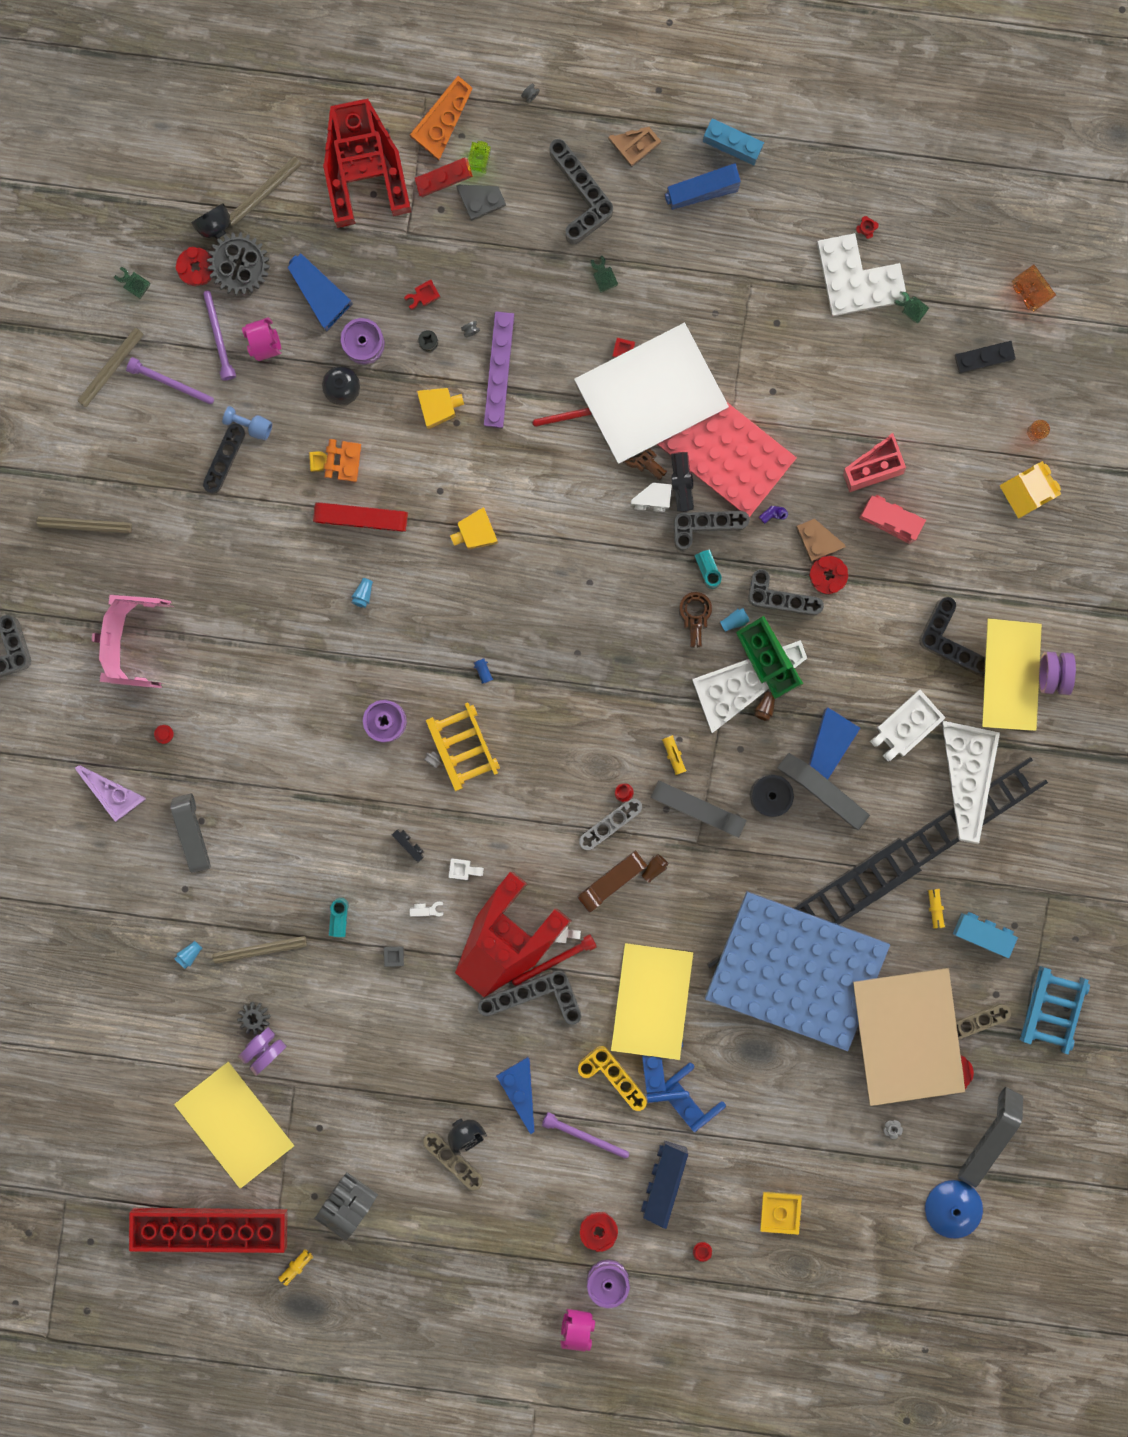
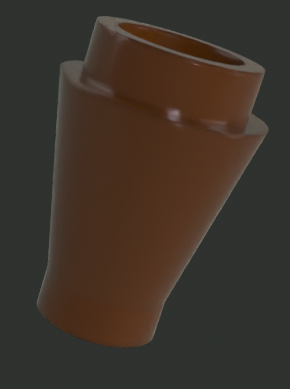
M766 691L755 709V717L758 719L769 721L773 717L775 699L771 692Z
M657 854L651 858L641 876L650 883L667 869L669 863L661 855Z

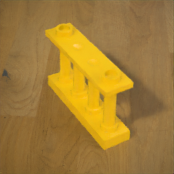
M465 703L467 710L441 721H435L433 717L426 720L455 791L462 789V784L466 780L493 770L495 775L498 774L497 769H500L497 759H492L476 721L477 711L474 705L470 706L469 703ZM465 718H471L474 725L473 728L447 739L446 737L442 738L440 731L443 730L442 728ZM478 735L482 745L456 756L449 755L447 749L450 748V745ZM485 752L489 763L463 774H457L455 769L457 763Z

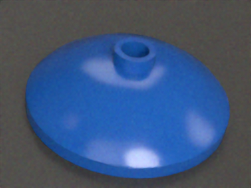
M948 1180L935 1186L929 1193L925 1203V1215L930 1226L938 1234L947 1238H962L971 1234L980 1224L983 1215V1204L979 1194L972 1186L963 1181ZM955 1209H959L958 1215L953 1214Z

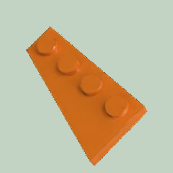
M459 76L455 78L410 134L412 139L438 161L473 89Z

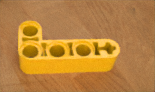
M599 1046L579 1062L578 1072L582 1077L590 1078L601 1070L633 1110L641 1111L646 1107V1096L606 1047ZM603 1051L607 1054L605 1060L600 1061L596 1058V1054ZM583 1064H590L592 1070L588 1073L581 1070ZM612 1066L619 1069L618 1074L610 1075L608 1073L609 1068ZM627 1081L631 1084V1088L629 1090H622L620 1087L621 1083ZM633 1092L638 1099L642 1098L640 1105L638 1103L634 1104L635 1101L631 1095Z

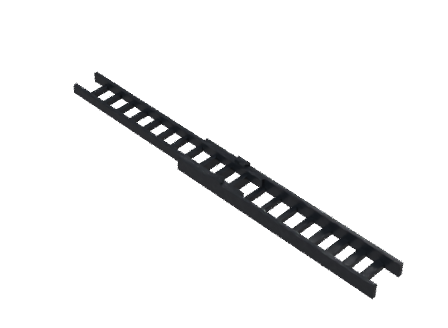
M1031 757L990 783V788L999 784L1010 802L998 809L988 794L987 802L994 813L983 820V825L1048 783L1047 780H1043L1032 788L1029 787V782L1023 773H1020L1019 769L1032 762L1033 759ZM1013 773L1026 791L1015 799L1003 782L1004 779ZM954 807L904 840L897 838L792 908L799 910L804 907L808 914L815 916L808 903L820 896L835 919L832 923L840 925L922 871L920 869L922 865L960 841L958 836L950 841L939 824L940 821L949 815L956 823ZM935 826L946 843L936 851H934L923 832ZM919 836L930 855L919 862L907 845L908 842ZM903 847L914 864L904 872L900 870L891 856V853ZM885 857L898 875L887 883L875 867V864ZM869 868L881 884V887L872 893L868 891L858 876ZM853 878L866 896L853 904L842 887ZM834 886L837 887L851 908L849 912L841 917L838 916L824 894ZM721 955L708 962V967L711 968L717 964Z

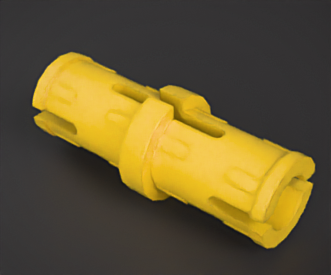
M674 736L662 739L668 754L667 759H670L675 775L686 772L687 770L680 756L682 753L677 748Z
M935 889V897L933 890H927L933 929L938 928L937 920H939L940 928L945 927L942 912L944 906L941 905L940 889Z
M304 1249L296 1260L291 1261L289 1267L278 1277L281 1283L284 1281L283 1285L288 1286L297 1274L300 1275L302 1273V1269L313 1259V1255L311 1253L308 1254V1250Z

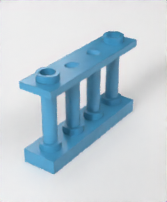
M1040 966L1020 1040L1031 1044L1032 1040L1035 1039L1062 1046L1061 1052L1069 1055V1051H1072L1075 1041L1073 1036L1084 996L1089 992V980L1080 977L1079 983L1053 976L1051 969ZM1052 983L1077 990L1074 1001L1049 995L1046 992L1047 985ZM1049 1002L1072 1009L1069 1020L1042 1013V1003ZM1041 1020L1067 1027L1064 1039L1038 1032L1036 1029L1037 1021L1040 1022Z

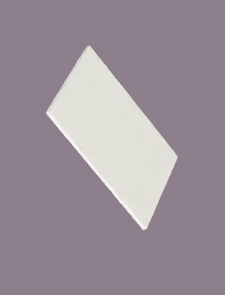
M685 322L574 379L618 464L729 408Z

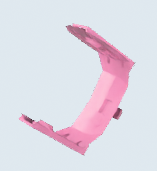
M109 596V604L111 606L104 615L101 634H92V641L100 643L99 660L105 673H101L100 682L162 688L161 684L165 683L152 682L146 678L135 677V679L127 678L120 669V640L126 614L136 605L141 604L144 607L152 608L155 606L174 607L170 605L171 601L158 598Z

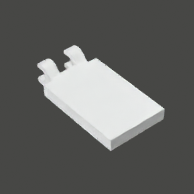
M918 690L877 727L880 733L870 742L876 747L885 741L891 749L883 757L887 761H891L898 753L902 757L905 756L939 725L945 717L921 690Z

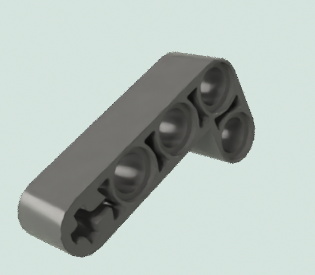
M744 511L680 513L674 520L675 547L680 551L689 549L693 541L692 532L743 530L749 524V515ZM730 516H732L731 520H737L739 516L745 520L742 525H739V522H732V526H729ZM704 517L707 520V525L699 526L697 519ZM724 517L726 525L719 526L716 523V518ZM679 518H686L688 525L681 527L677 521ZM686 537L689 543L687 546H681L678 543V539Z
M759 569L751 577L748 601L752 606L805 615H817L823 611L824 603L818 597L768 590L770 575L766 570ZM757 574L765 576L763 584L756 581L755 577ZM755 592L762 595L760 603L753 600L752 596ZM774 595L781 598V604L778 606L772 603L771 599ZM793 598L800 601V607L797 609L791 606L790 602ZM805 600H807L806 604L810 605L816 602V605L819 606L815 611H813L812 607L808 606L803 610Z
M190 793L174 797L171 802V812L191 873L210 869V859L195 814L196 803L194 796Z

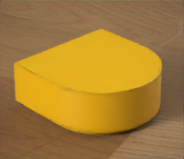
M320 451L309 452L310 471H324L327 455Z

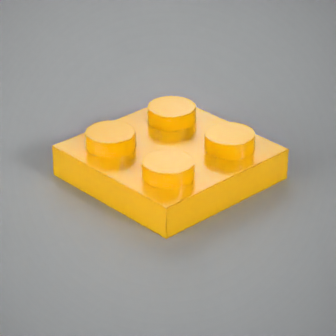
M763 1192L760 1232L799 1235L802 1195Z

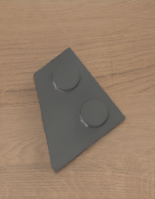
M456 185L471 221L506 206L498 186Z

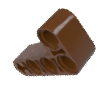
M635 850L580 893L577 898L590 913L648 865Z

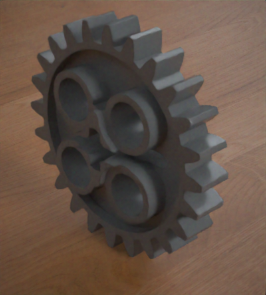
M232 232L231 238H228L225 234L224 241L218 238L217 243L219 246L213 244L212 248L214 251H209L208 255L213 257L207 259V263L212 264L207 268L208 271H213L210 278L216 277L214 284L221 283L220 290H223L225 287L228 288L227 294L234 290L235 296H237L238 291H241L244 296L247 289L250 293H253L252 287L254 286L256 289H259L258 282L262 284L265 282L262 276H268V273L264 270L270 268L269 265L265 264L269 261V258L263 257L267 250L261 251L260 249L263 244L256 245L257 238L250 241L249 234L245 238L242 237V232L239 233L238 237H235V234ZM235 248L238 253L235 256H231L228 254L227 249ZM244 248L245 252L235 280H232L236 262L238 261L241 249ZM251 254L255 257L256 261L249 263L245 256ZM227 265L231 268V272L225 274L221 271V267ZM246 272L250 278L243 281L240 279L239 274Z

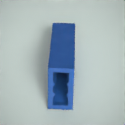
M736 163L668 186L667 193H665L667 205L670 204L673 210L738 192L741 181Z
M301 253L299 256L295 255L289 261L288 269L323 329L327 332L353 305L352 301Z
M825 708L808 765L828 780L857 735L860 727L830 708Z

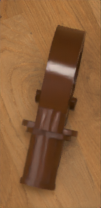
M651 448L645 450L640 457L629 458L623 462L626 466L638 468L641 472L644 469L650 471L659 481L667 473L666 470L654 461L657 455Z
M691 592L685 595L679 606V614L684 621L685 629H688V619H690V647L693 648L696 646L695 640H697V648L702 647V619L703 629L707 628V620L712 612L710 599L700 592ZM690 598L687 604L692 601H699L703 604L705 601L708 605V610L706 604H704V613L700 616H692L687 611V604H685L684 610L682 607L683 603Z

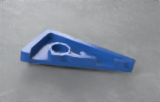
M526 1057L497 1074L496 1077L529 1133L532 1134L535 1131L530 1058Z

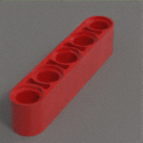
M316 502L313 522L406 532L408 512Z

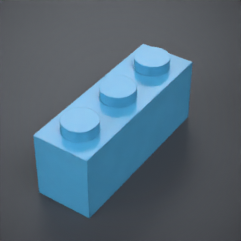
M713 118L703 137L704 143L753 166L764 145L763 141Z
M968 912L967 915L961 913L953 935L1010 958L1018 937L1013 935L1014 931L1005 927L1002 930L995 928L996 923L989 920L981 922L978 920L979 916Z

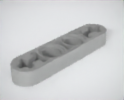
M632 798L582 834L579 839L581 848L584 850L593 849L637 816L642 810L641 802L638 799ZM630 802H637L638 810L636 812L630 811L628 814L631 816L627 818L621 808L625 807V810L630 808ZM616 813H621L624 817L623 822L620 824L613 822V815ZM601 824L606 825L609 830L603 836L597 832V828ZM594 830L600 840L596 841V838L591 841L592 845L590 847L588 845L584 846L582 844L584 842L583 838L585 836L587 838L593 836L590 832Z

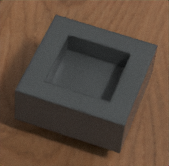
M404 946L384 947V967L404 966Z

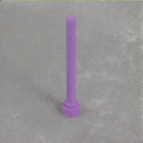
M205 291L203 295L222 365L219 372L222 381L236 378L235 369L229 365L211 292Z
M132 357L127 365L126 371L129 373H141L208 404H213L214 402L213 397L142 366L143 364L136 358Z
M547 1112L543 1120L542 1127L547 1129L557 1128L622 1158L629 1157L628 1151L562 1123L552 1113Z

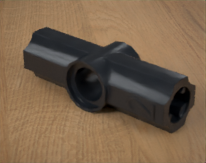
M688 452L672 453L673 491H675L677 511L693 510L692 489L694 483L692 472H690Z

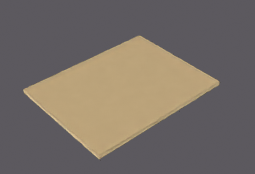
M949 968L853 982L870 1106L965 1092Z

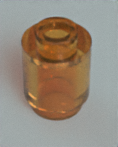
M1036 420L1027 429V435L1032 441H1041L1050 433V426L1044 420Z

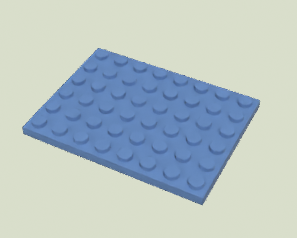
M746 891L709 985L705 1000L848 1051L859 1025L853 982L878 977L890 944Z

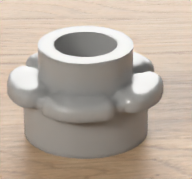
M433 751L431 754L426 753L427 756L424 760L434 768H437L439 764L442 765L439 755Z
M890 1120L885 1124L884 1134L889 1136L890 1139H897L902 1134L903 1128L899 1121Z

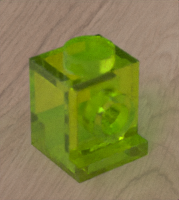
M483 141L472 142L468 157L471 170L486 174L491 154V146H488V143ZM482 155L483 159H476V157Z

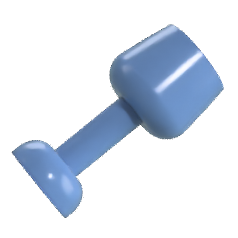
M231 406L227 407L222 420L224 425H230L232 422L248 427L249 435L261 440H267L272 430L271 421L259 415L254 416L252 420L236 415L235 409Z

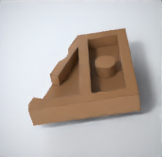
M650 127L608 137V140L631 167L661 144V140Z
M816 519L796 526L811 562L846 547L844 543Z

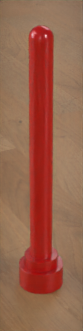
M589 408L534 419L532 424L538 427L592 415Z
M591 934L583 937L584 939L581 940L580 944L521 974L512 980V984L517 986L583 950L591 951L597 948Z

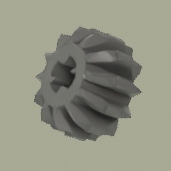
M253 1001L250 1003V1007L247 1004L243 1006L245 1011L240 1010L238 1012L243 1017L238 1018L237 1021L244 1023L240 1026L241 1029L245 1026L248 1027L246 1030L247 1034L250 1033L251 1029L254 1035L258 1033V1029L263 1032L265 1030L264 1026H269L270 1024L265 1019H269L271 1015L264 1014L268 1010L267 1007L263 1010L260 1009L262 1003H258L257 1007H255ZM256 1014V1019H258V1021L256 1020L255 1022H252V1018L250 1016Z

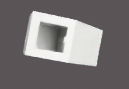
M650 484L631 500V506H635V510H646V507L654 508L653 511L665 512V509L669 510L672 485Z

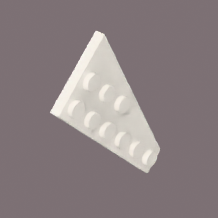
M801 640L782 647L794 668L807 659ZM749 659L692 679L711 733L769 689L766 682L761 684Z
M943 721L942 727L958 838L960 841L979 844L1000 733Z

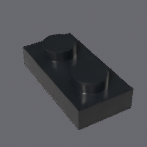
M397 829L392 834L417 863L424 858L422 854L424 853L423 849L417 843L413 845L409 841L411 837L405 830L400 831Z

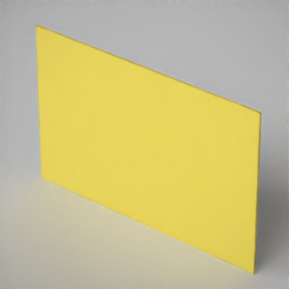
M998 619L987 620L982 727L1036 731L1042 624Z
M625 943L611 1051L680 1060L693 952Z
M229 1062L174 1104L240 1189L294 1147V1144Z

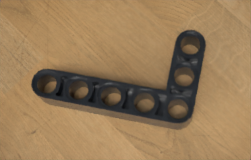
M951 597L940 599L920 636L919 644L925 650L985 679V669L979 671L977 663L982 661L985 664L986 657L943 637L955 612L956 602ZM943 601L949 602V611L943 610ZM935 618L942 621V626L939 629L933 625ZM927 635L931 636L934 640L931 646L925 643ZM944 644L950 646L951 651L949 654H945L942 651ZM962 652L968 656V660L965 663L959 659Z

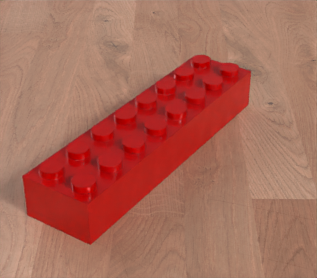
M133 1208L129 1212V1251L284 1253L287 1249L288 1209Z

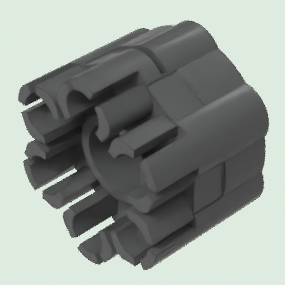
M346 1172L314 1219L347 1241L369 1211L378 1194Z

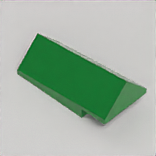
M764 616L736 632L761 684L767 683L774 699L803 685L802 680Z

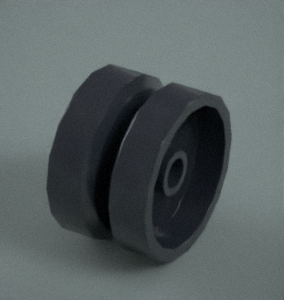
M772 774L764 775L757 779L751 786L749 794L754 809L760 814L769 817L781 816L788 812L794 800L793 788L789 781L782 776ZM771 792L776 794L773 800L769 798Z

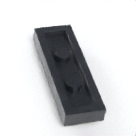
M1012 341L954 355L959 374L1016 359Z

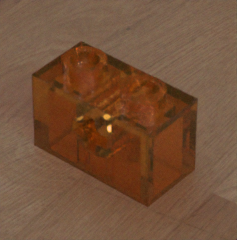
M1034 264L1012 280L1013 289L1017 294L1022 295L1025 306L1029 310L1032 309L1033 312L1056 296ZM1034 287L1036 290L1031 292L1029 289Z

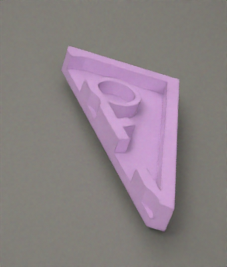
M81 765L75 768L115 822L146 800L145 797Z

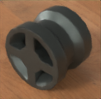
M426 330L419 335L418 340L421 349L426 352H432L437 348L438 339L433 331Z

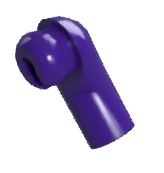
M770 506L759 516V519L764 524L771 518L784 520L788 517V512L784 507Z

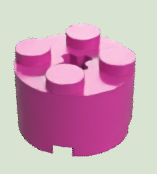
M269 317L242 327L243 335L249 342L247 346L248 353L258 361L282 353L279 351L282 348L277 330L271 328L270 325L273 322Z
M566 1309L567 1313H564L561 1327V1335L564 1337V1341L561 1340V1348L583 1352L586 1350L590 1351L592 1345L590 1332H594L595 1320H592L593 1315L586 1311Z

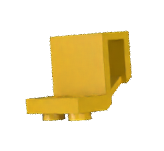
M1043 461L999 485L1018 519L1061 495L1060 485L1057 481L1053 480L1050 475V468Z

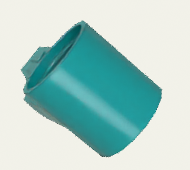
M710 549L694 555L705 586L709 589L719 587L722 576L718 571ZM710 575H715L718 578V582L711 584L707 578Z
M336 898L330 906L329 936L346 937L349 903L344 898ZM342 903L345 907L344 911L338 912L335 909V904Z

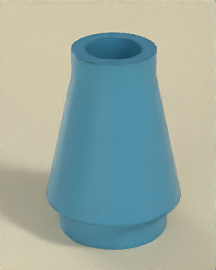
M362 578L361 583L351 597L352 604L366 608L370 602L373 581Z
M738 608L724 620L720 621L726 632L746 626L750 619L744 608L740 610Z
M194 940L190 945L178 952L174 959L186 969L192 965L203 948Z

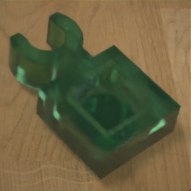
M600 256L602 261L600 265H596L594 260H591L592 268L597 270L593 277L600 293L618 286L611 266L605 268L606 261L603 256Z
M120 267V270L124 272V277L119 278L115 275L114 278L119 283H126L123 288L141 299L151 283L135 272L130 276L125 268Z
M900 291L903 301L894 300V303L897 306L905 307L902 313L918 324L929 307L917 297L912 296L910 299L908 293Z

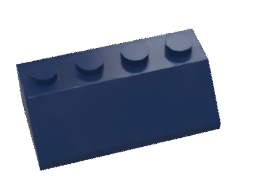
M664 1140V1144L659 1145L657 1152L659 1161L658 1164L654 1163L651 1174L654 1175L652 1182L648 1183L646 1193L649 1195L647 1201L643 1200L640 1212H643L644 1219L667 1229L688 1158V1150L685 1146Z

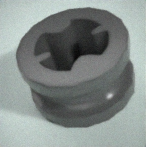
M533 83L521 95L522 98L527 99V103L533 101L540 92L538 88H534L535 85Z
M476 321L461 327V330L465 332V338L473 336L480 331V328L476 327Z

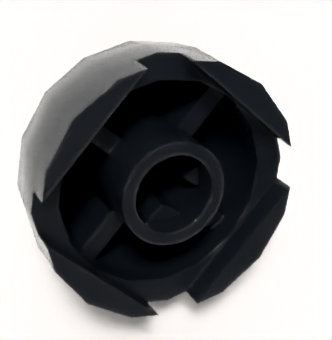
M222 203L191 223L201 236L206 238L215 236L218 239L226 234L225 229L230 224V215Z
M343 366L334 367L324 375L322 381L323 393L333 404L348 405L355 401L359 395L360 380L350 368Z
M459 1119L452 1124L453 1128L448 1134V1144L454 1155H460L459 1150L465 1149V1151L472 1149L484 1140L482 1136L487 1137V1134L483 1127L475 1120L463 1121Z

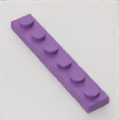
M495 312L484 419L485 427L503 428L514 313Z

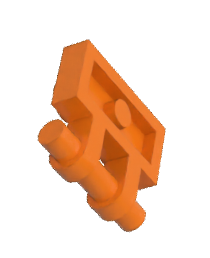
M329 439V444L326 446L327 460L324 463L325 478H332L334 471L338 472L337 480L357 482L361 444L342 441L341 448H337V440ZM335 454L340 455L339 465H334Z

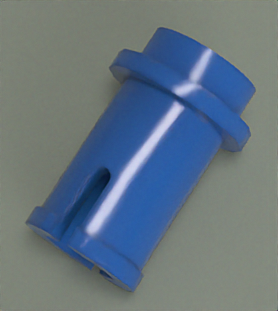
M484 658L474 662V668L477 669L482 684L493 680L487 666L488 661H485Z

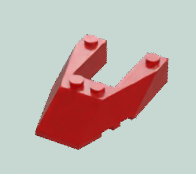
M369 99L330 106L323 168L336 227L340 228L356 224L347 183L383 175L392 215L398 216L412 213L399 151Z
M510 872L476 916L455 971L461 979L483 997L488 996L534 967L572 921L559 909H554L531 937L504 914L505 911L527 886V883L514 872Z

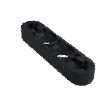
M235 423L228 427L204 479L203 487L211 494L219 492L244 440L245 430L240 424ZM239 428L241 435H236L234 439L237 444L235 445L231 441H227L228 438L232 440L234 436L232 430ZM226 445L233 446V453L231 455L223 453V448ZM219 462H223L226 467L221 473L215 470V466ZM213 472L217 476H221V479L216 478L215 484H217V487H213L210 490L208 482H213L215 478L211 475Z

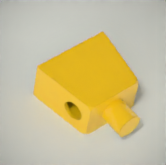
M448 388L417 391L427 429H431L456 417L454 408L464 405L462 394L450 397Z
M484 507L458 522L460 532L450 535L454 546L465 542L468 550L498 543Z

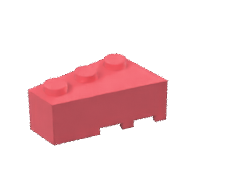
M891 433L885 440L875 445L873 449L845 468L843 476L849 492L904 474L906 466L894 434Z
M879 495L871 496L868 499L859 517L908 544L916 541L926 522V519L903 510L902 507L896 504L886 502V499Z

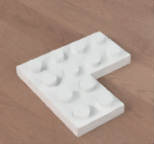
M855 233L817 241L832 317L908 301L900 263L863 270Z

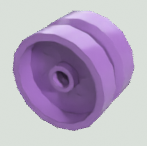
M365 318L354 319L346 324L341 332L342 348L351 361L367 365L374 363L381 357L385 341L381 329L375 322Z
M1056 652L1043 653L1039 669L1041 693L1053 694L1057 690L1061 695H1071L1076 674V663L1073 653H1061L1059 657Z
M379 700L369 705L364 712V729L368 736L376 741H394L405 731L407 725L406 714L402 707L395 702ZM387 718L389 723L384 725L382 719Z
M269 1027L260 1035L255 1036L245 1046L246 1049L238 1056L244 1064L248 1063L253 1057L257 1059L249 1068L255 1076L287 1047L281 1039L276 1040L271 1046L268 1045L275 1036V1033Z
M610 1259L601 1260L594 1264L587 1277L588 1295L600 1307L613 1308L622 1304L627 1298L630 1289L628 1273L624 1266Z

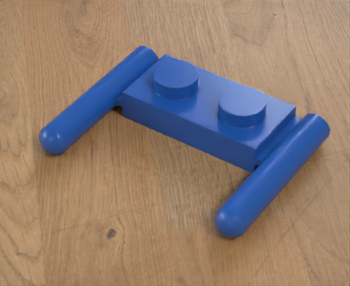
M642 1055L648 1103L689 1098L690 1094L688 1091L666 1093L662 1058Z
M688 1063L665 1082L666 1093L685 1091L678 1081L694 1069L693 1063ZM690 1096L687 1099L669 1101L694 1133L726 1108V1104L721 1101L704 1114Z

